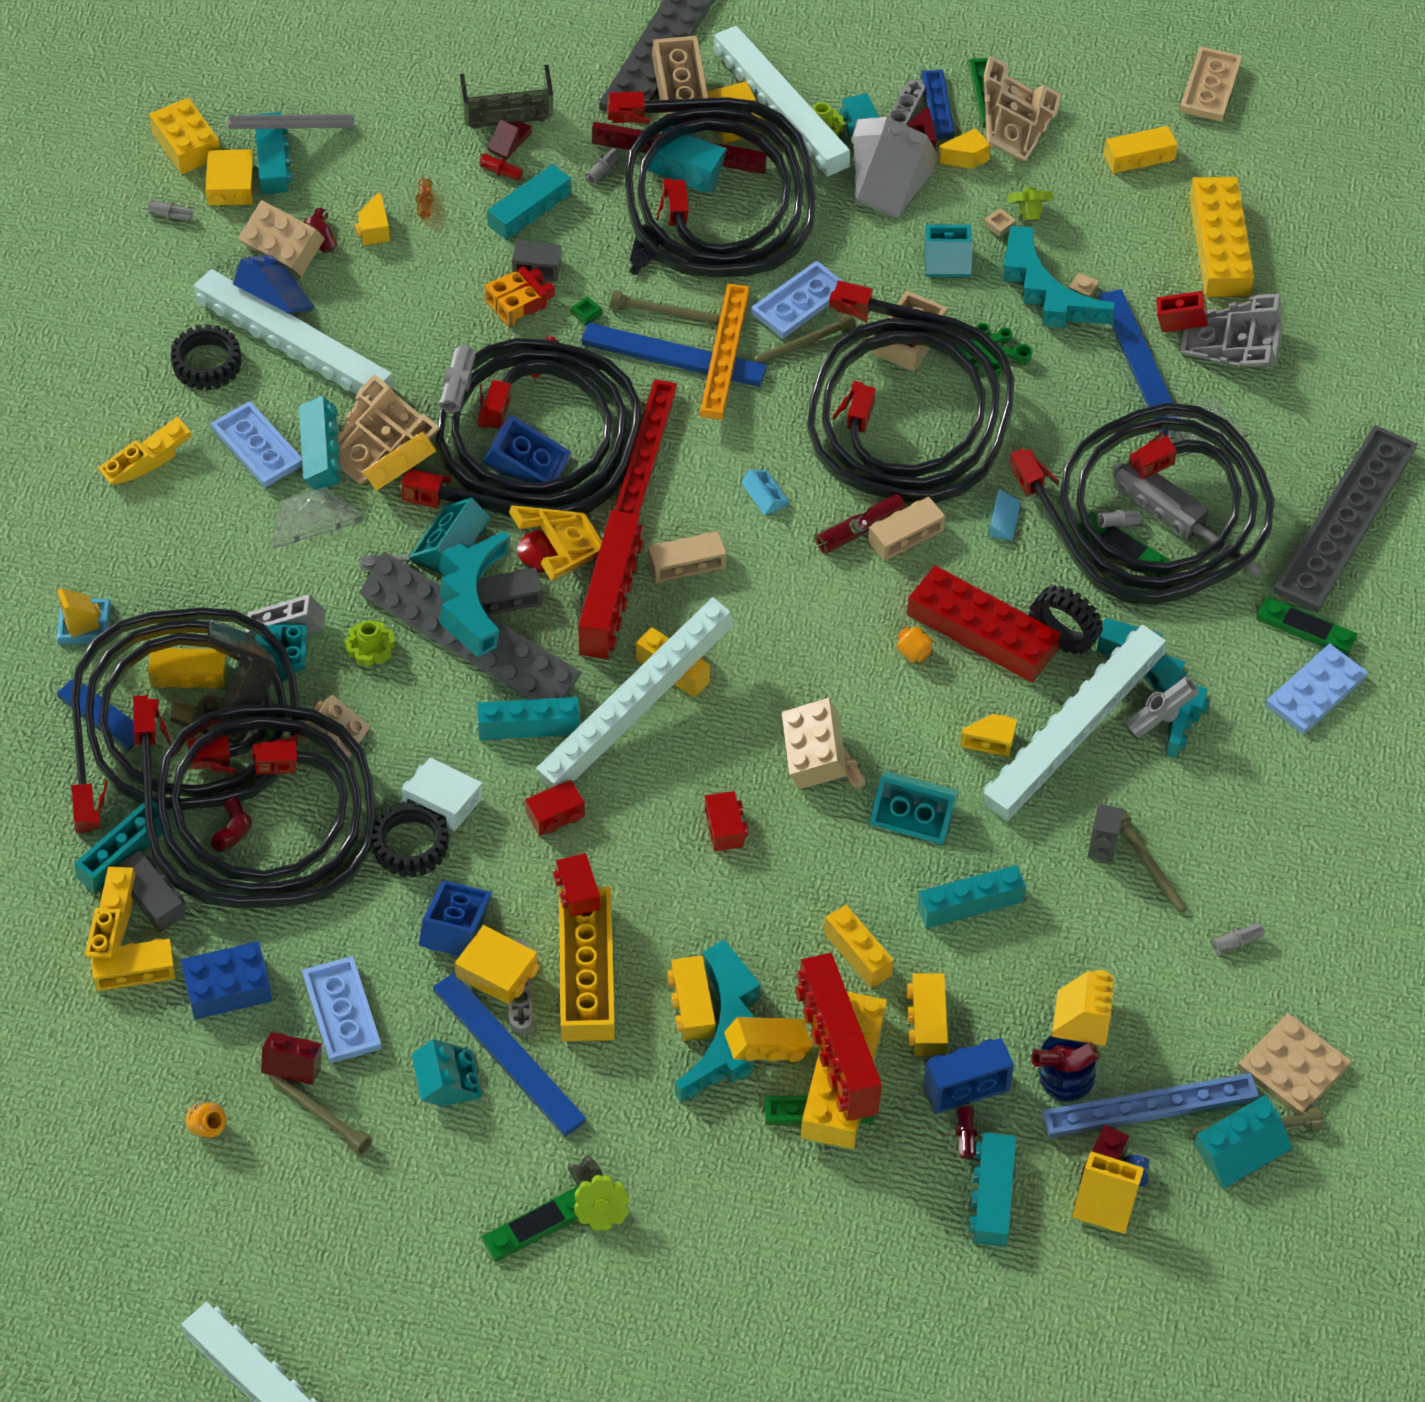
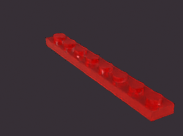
M654 379L615 511L640 515L676 395L677 383Z

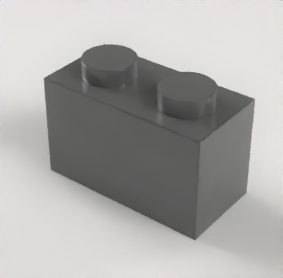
M516 240L512 257V272H518V269L523 266L528 271L538 268L542 272L543 279L558 281L562 263V245Z
M1098 804L1087 857L1095 858L1098 861L1113 862L1124 809Z

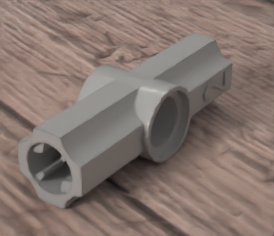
M461 345L457 347L451 366L446 369L444 389L440 400V408L446 413L454 414L460 411L465 391H469L472 376L471 370L475 360V351L470 346Z
M1186 676L1166 692L1151 694L1146 702V706L1126 721L1128 727L1136 737L1140 738L1161 721L1165 723L1173 721L1179 713V708L1199 694L1197 686Z

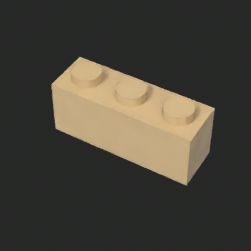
M927 497L921 501L914 502L911 506L901 511L894 512L890 517L882 521L873 523L869 527L868 543L883 561H886L944 531L945 515L930 497Z
M716 531L648 546V563L655 583L724 569L726 568V551L719 532Z

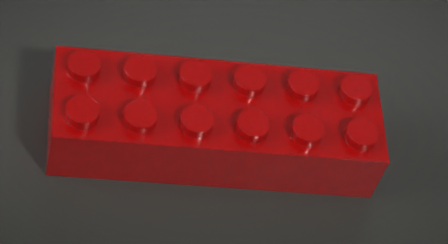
M615 510L610 511L578 625L579 655L608 660L610 651H615L617 644L615 633L621 630V611H626L628 597L625 596L627 592L630 593L632 590L633 578H631L632 573L636 574L638 567L636 556L637 554L641 555L643 549V540H641L643 525H640V515Z
M936 565L933 566L908 597V616L1031 683L1035 681L1058 651L1061 632Z
M831 952L801 959L800 970L797 971L798 986H795V993L798 1002H802L804 1005L803 1015L805 1022L811 1024L812 1041L815 1046L818 1045L820 1048L819 1058L823 1068L827 1067L829 1087L831 1090L835 1089L837 1094L836 1105L838 1111L844 1113L846 1121L878 1115L882 1082L833 954Z

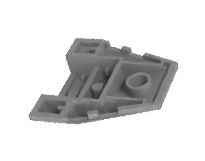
M888 117L858 119L851 138L852 145H854L853 164H855L856 172L854 175L856 201L897 219L933 174L938 154L926 134Z
M1280 293L1256 295L1250 297L1251 301L1238 305L1234 302L1229 304V308L1223 310H1208V326L1184 329L1181 355L1243 367L1277 364L1283 331Z

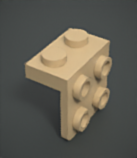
M333 694L323 702L318 700L312 707V709L342 724L358 744L369 730V724ZM303 721L330 736L348 758L351 756L352 753L338 736L310 721ZM298 734L297 742L302 746L310 741L308 738Z

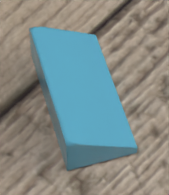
M749 470L742 480L743 486L764 515L789 506L790 502L768 470Z
M998 490L989 537L1013 541L1021 501L1002 490Z

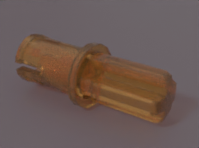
M427 178L419 180L418 194L416 195L417 215L421 219L430 217L431 204L433 203V183Z

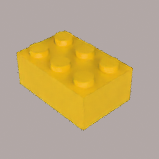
M189 97L149 113L152 134L181 175L206 165L208 150H220L218 137Z

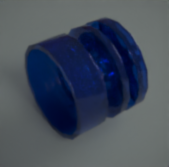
M1051 1035L1043 1043L1041 1049L1051 1050L1056 1045L1078 1049L1088 1043L1056 1038ZM1097 1061L1082 1071H1068V1073L1067 1071H1057L1053 1066L1039 1067L1040 1084L1045 1092L1056 1100L1065 1102L1079 1100L1086 1096L1094 1086Z

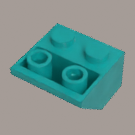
M925 225L924 257L926 277H971V225Z
M266 625L287 649L294 673L296 674L303 670L306 662L307 625ZM256 634V641L275 661L281 681L284 682L287 680L280 657L260 635ZM255 655V665L264 674L266 682H272L269 670Z
M432 1039L411 1054L421 1101L438 1106H446L482 1097L472 1050Z

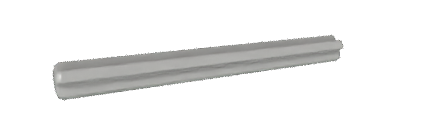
M351 114L232 115L227 117L226 124L229 129L352 128L354 119Z

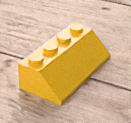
M1104 970L1087 971L1059 989L1056 998L1052 1037L1106 1046L1111 1018L1114 975H1110Z

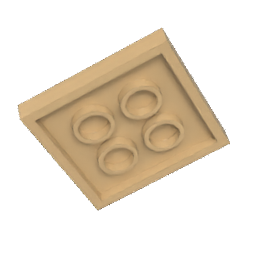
M1287 1013L1238 1063L1237 1069L1243 1074L1251 1073L1256 1084L1296 1115H1302V1112L1310 1109L1350 1067L1351 1060Z

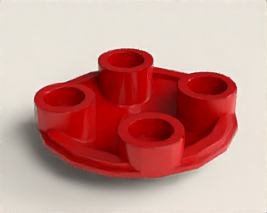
M543 530L526 534L519 541L517 547V554L522 563L530 568H536L537 573L545 572L541 565L543 558L559 556Z

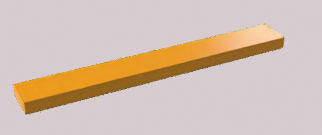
M727 283L700 409V417L716 420H723L750 293L749 286Z

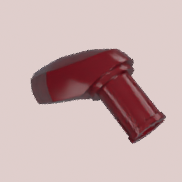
M317 208L311 217H307L304 220V223L315 228L325 238L320 246V250L323 253H327L336 248L338 244L329 226L325 223L328 213L326 212L322 216L326 210Z
M232 797L224 802L230 822L227 827L215 833L211 840V846L218 852L235 846L252 828V818L243 811L239 798Z
M1088 1043L1078 1049L1063 1045H1056L1051 1050L1035 1049L1031 1055V1061L1035 1067L1053 1066L1057 1071L1070 1072L1082 1071L1101 1058L1098 1048L1093 1043Z

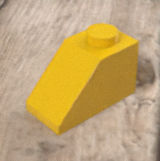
M975 128L939 145L938 162L940 164L972 169L990 160L991 144H988L986 138Z
M378 193L358 213L359 223H355L356 235L362 238L363 246L390 241L389 225L381 193Z
M63 588L57 590L63 619L71 638L100 628L98 618L102 617L97 603L92 604L89 595Z
M991 714L963 728L960 747L1010 757L1017 719L1006 715Z

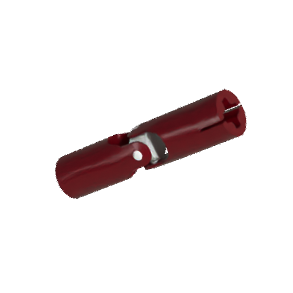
M895 494L869 507L865 513L856 514L815 536L816 545L824 543L818 546L823 554H828L866 534L869 531L868 528L876 521H882L890 517L894 512L905 509V502L900 495ZM852 520H853L852 527H853V529H854L855 531L859 532V534H854V533L851 531V529H850V523H851Z

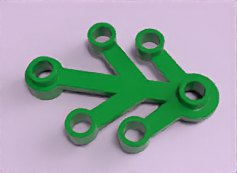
M987 323L977 324L976 328L985 330L984 332L989 336L990 326ZM1001 328L999 332L989 337L995 343H1009L1012 340V330ZM972 340L990 358L993 368L998 369L994 371L996 376L999 377L1002 372L999 363L995 361L992 355L979 342ZM1019 344L1015 349L999 346L1005 352L1006 357L1013 358L1019 365H1026L1032 360L1033 350L1027 344ZM956 346L973 364H975L976 369L978 370L979 363L966 350Z

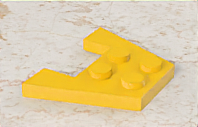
M511 505L509 513L518 528L524 529L541 526L559 555L543 558L541 562L551 581L598 557L602 540L585 513Z

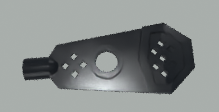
M642 225V228L646 232V234L655 242L657 246H659L660 243L647 230L646 225ZM636 236L630 256V262L633 264L630 273L633 275H638L641 267L647 266L652 258L648 251H641L644 247L636 239Z

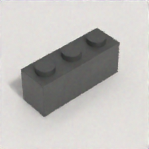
M536 568L521 569L515 572L499 573L494 576L484 577L479 580L476 586L480 604L488 615L543 605L542 588Z
M139 850L113 866L134 868L136 875L131 897L159 933L185 917L184 905L186 903L184 898L178 891L174 893L170 888L171 884L168 878L156 871L157 867L149 856L145 858Z

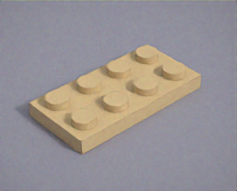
M1200 46L1179 112L1222 122L1242 56Z

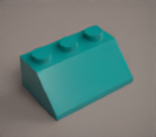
M667 127L666 129H664L660 136L668 130H670L672 127ZM691 134L682 135L659 150L647 171L667 179L685 180L686 186L704 193L712 192L715 190L727 148Z
M473 498L443 506L409 556V559L412 562L442 573L440 571L442 552L460 543L466 548L474 545L477 537L486 530L487 527L485 525L491 517Z
M885 771L880 779L869 824L943 845L960 791Z
M1266 1095L1196 1135L1193 1143L1223 1189L1292 1150L1283 1121Z

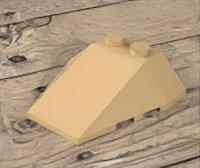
M989 56L984 73L987 143L1024 162L1037 144L1041 134L1047 129L1050 120L1057 114L1062 94L1046 85H1042L1035 90L1006 75L1008 64L993 56Z
M374 374L358 391L355 397L356 403L352 411L348 412L346 416L347 421L342 431L338 433V443L340 446L339 461L342 471L359 485H362L368 481L363 470L422 431H425L431 440L441 428L426 415L419 414L394 393L390 386Z

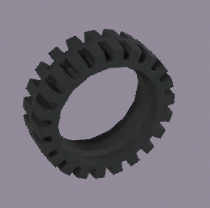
M206 324L205 329H202L201 325H198L195 331L191 327L187 329V334L182 332L179 334L180 338L176 337L174 340V344L171 347V362L174 373L182 384L185 385L187 383L188 387L192 389L195 385L197 390H202L203 386H206V390H212L213 385H215L216 389L221 388V383L224 385L229 384V378L234 380L236 373L238 374L240 371L242 360L239 342L237 338L235 339V335L232 332L229 333L226 328L221 330L220 326L215 325L212 329L211 324ZM201 345L219 346L229 353L228 359L223 364L208 370L191 368L183 360L188 352Z
M1051 585V587L1048 586L1043 589L1029 608V616L1061 632L1059 650L1062 647L1063 652L1069 653L1071 651L1072 654H1083L1092 647L1103 631V622L1100 620L1101 616L1098 612H1094L1096 610L1094 605H1088L1090 601L1087 598H1080V593L1076 592L1073 594V589L1067 588L1065 590L1064 586L1059 585L1056 587V585ZM1049 607L1062 610L1070 615L1078 623L1082 632L1071 630L1061 624L1054 617Z
M410 801L409 806H406L405 802H400L399 808H396L395 805L390 806L389 812L384 810L381 813V817H377L375 820L372 834L374 855L378 863H381L385 870L389 868L390 873L395 875L399 871V876L405 877L406 872H409L410 877H416V872L419 871L422 876L426 874L427 868L433 871L436 868V864L440 865L443 862V857H446L449 837L446 822L442 819L441 814L435 813V811L427 809L420 804L417 807L416 802ZM405 822H418L431 828L436 840L427 852L417 856L404 857L394 854L387 848L385 837L397 825Z

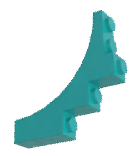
M1010 227L1004 263V282L1024 283L1023 304L1044 305L1043 326L1066 328L1067 321L1113 325L1115 302L1096 300L1078 294L1062 285L1042 266L1033 243V228Z
M505 531L493 535L469 548L460 543L446 549L441 555L440 571L445 577L441 580L439 597L445 603L441 606L439 623L476 657H480L497 648L499 629L483 610L477 595L476 586L484 572L491 565L508 555L511 536Z
M1105 618L1096 651L1111 656L1114 649L1117 647L1121 648L1126 642L1127 636L1133 630L1137 631L1139 627ZM1153 631L1154 633H1156V634L1159 635L1160 637L1163 636L1162 633H1158V632ZM1163 655L1143 678L1146 679L1155 692L1164 693L1186 677L1188 672L1183 671L1184 660ZM1196 685L1199 694L1180 707L1177 717L1169 722V745L1166 756L1176 758L1179 749L1184 750L1188 738L1187 735H1184L1185 730H1191L1193 721L1199 722L1201 713H1207L1210 699L1206 698L1208 688Z
M725 940L702 952L705 971L711 978L719 998L720 1022L714 1040L705 1055L689 1072L675 1081V1096L680 1102L688 1098H695L702 1089L709 1085L718 1084L724 1076H726L730 1083H733L738 1079L743 1080L747 1078L753 1071L754 1061L733 1059L724 1032L737 1017L755 1018L747 1007L754 1005L760 998L761 984Z

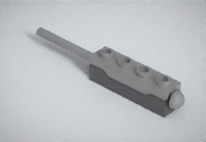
M1120 462L1113 466L1114 488L1120 494L1135 502L1139 508L1146 510L1154 516L1157 521L1164 523L1172 529L1175 534L1182 536L1186 540H1189L1194 534L1200 535L1211 544L1219 538L1204 527L1209 509L1163 476L1155 473L1141 479L1136 469H1133L1129 462L1127 464ZM1226 543L1221 551L1224 552L1231 546ZM1239 553V554H1238L1236 557H1234L1232 560L1235 561V560L1238 559L1240 556H1242V554ZM1253 562L1244 567L1257 578L1263 573V569Z

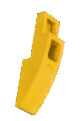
M177 416L139 444L135 440L98 467V470L111 485L133 480L175 457L177 454L174 450L193 435Z
M108 867L100 906L95 908L85 952L86 958L112 959L118 950L126 931L134 902L131 897L136 875L134 868Z

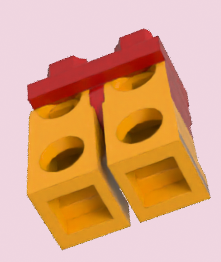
M523 266L518 269V272H512L484 284L485 301L506 326L510 328L516 325L517 319L527 314L535 313L539 309L547 308V300L555 296V287L551 282L540 285L543 282L542 272L538 268L528 271Z

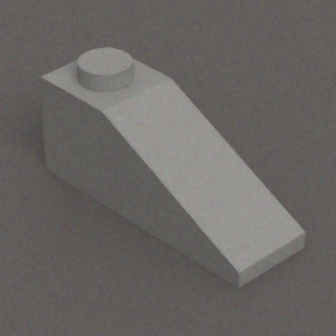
M308 594L249 612L247 616L265 625H307L308 635L323 630L326 610ZM245 628L246 634L256 635V633Z

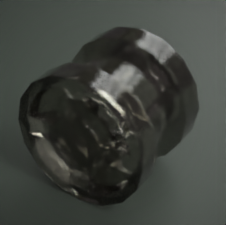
M589 1155L584 1157L579 1165L574 1164L569 1168L570 1174L578 1186L584 1181L591 1183L592 1178L596 1175L603 1177L600 1167Z

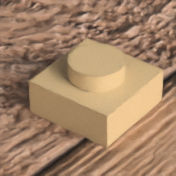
M999 208L984 219V226L1000 238L1010 231L1011 226H1016V220Z
M1078 272L1069 289L1091 298L1098 288L1099 280Z

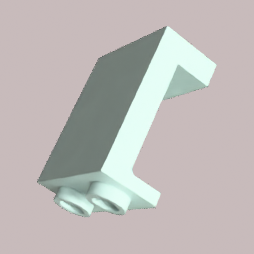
M429 758L424 765H420L417 768L414 777L404 783L401 789L402 802L409 806L410 801H414L445 816L447 828L455 831L481 801L482 782L433 758Z

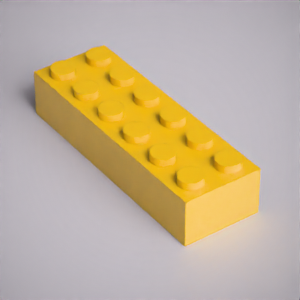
M1193 177L1189 198L1205 297L1251 296L1254 272L1238 178Z
M597 887L600 894V910L573 917L569 916L567 908H562L559 898L561 1042L615 1040L611 887Z
M847 992L872 1059L875 1061L885 1019L887 999ZM818 1054L802 1119L800 1138L854 1149L861 1119L846 1121L844 1113L838 1111L836 1105L837 1094L835 1089L831 1090L827 1078L829 1073L827 1067H822Z

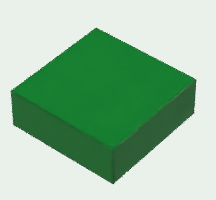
M587 296L570 307V313L586 326L603 315V309Z

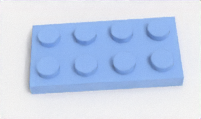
M815 261L752 306L751 314L784 339L829 306L831 292L835 290L837 281L842 280L821 263Z
M251 401L210 423L213 432L264 488L303 466L302 457Z
M1329 643L1266 700L1265 706L1304 735L1367 678L1368 672Z
M353 956L302 970L303 979L329 1063L381 1050V1042Z

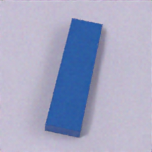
M943 70L921 71L922 83L925 86L926 107L930 108L936 139L954 138L955 131Z
M74 678L57 692L58 698L71 708ZM82 683L80 712L86 718L85 707L88 686ZM96 693L94 724L101 730L99 717L102 697ZM110 704L108 725L112 738L126 750L130 751L135 746L133 720Z

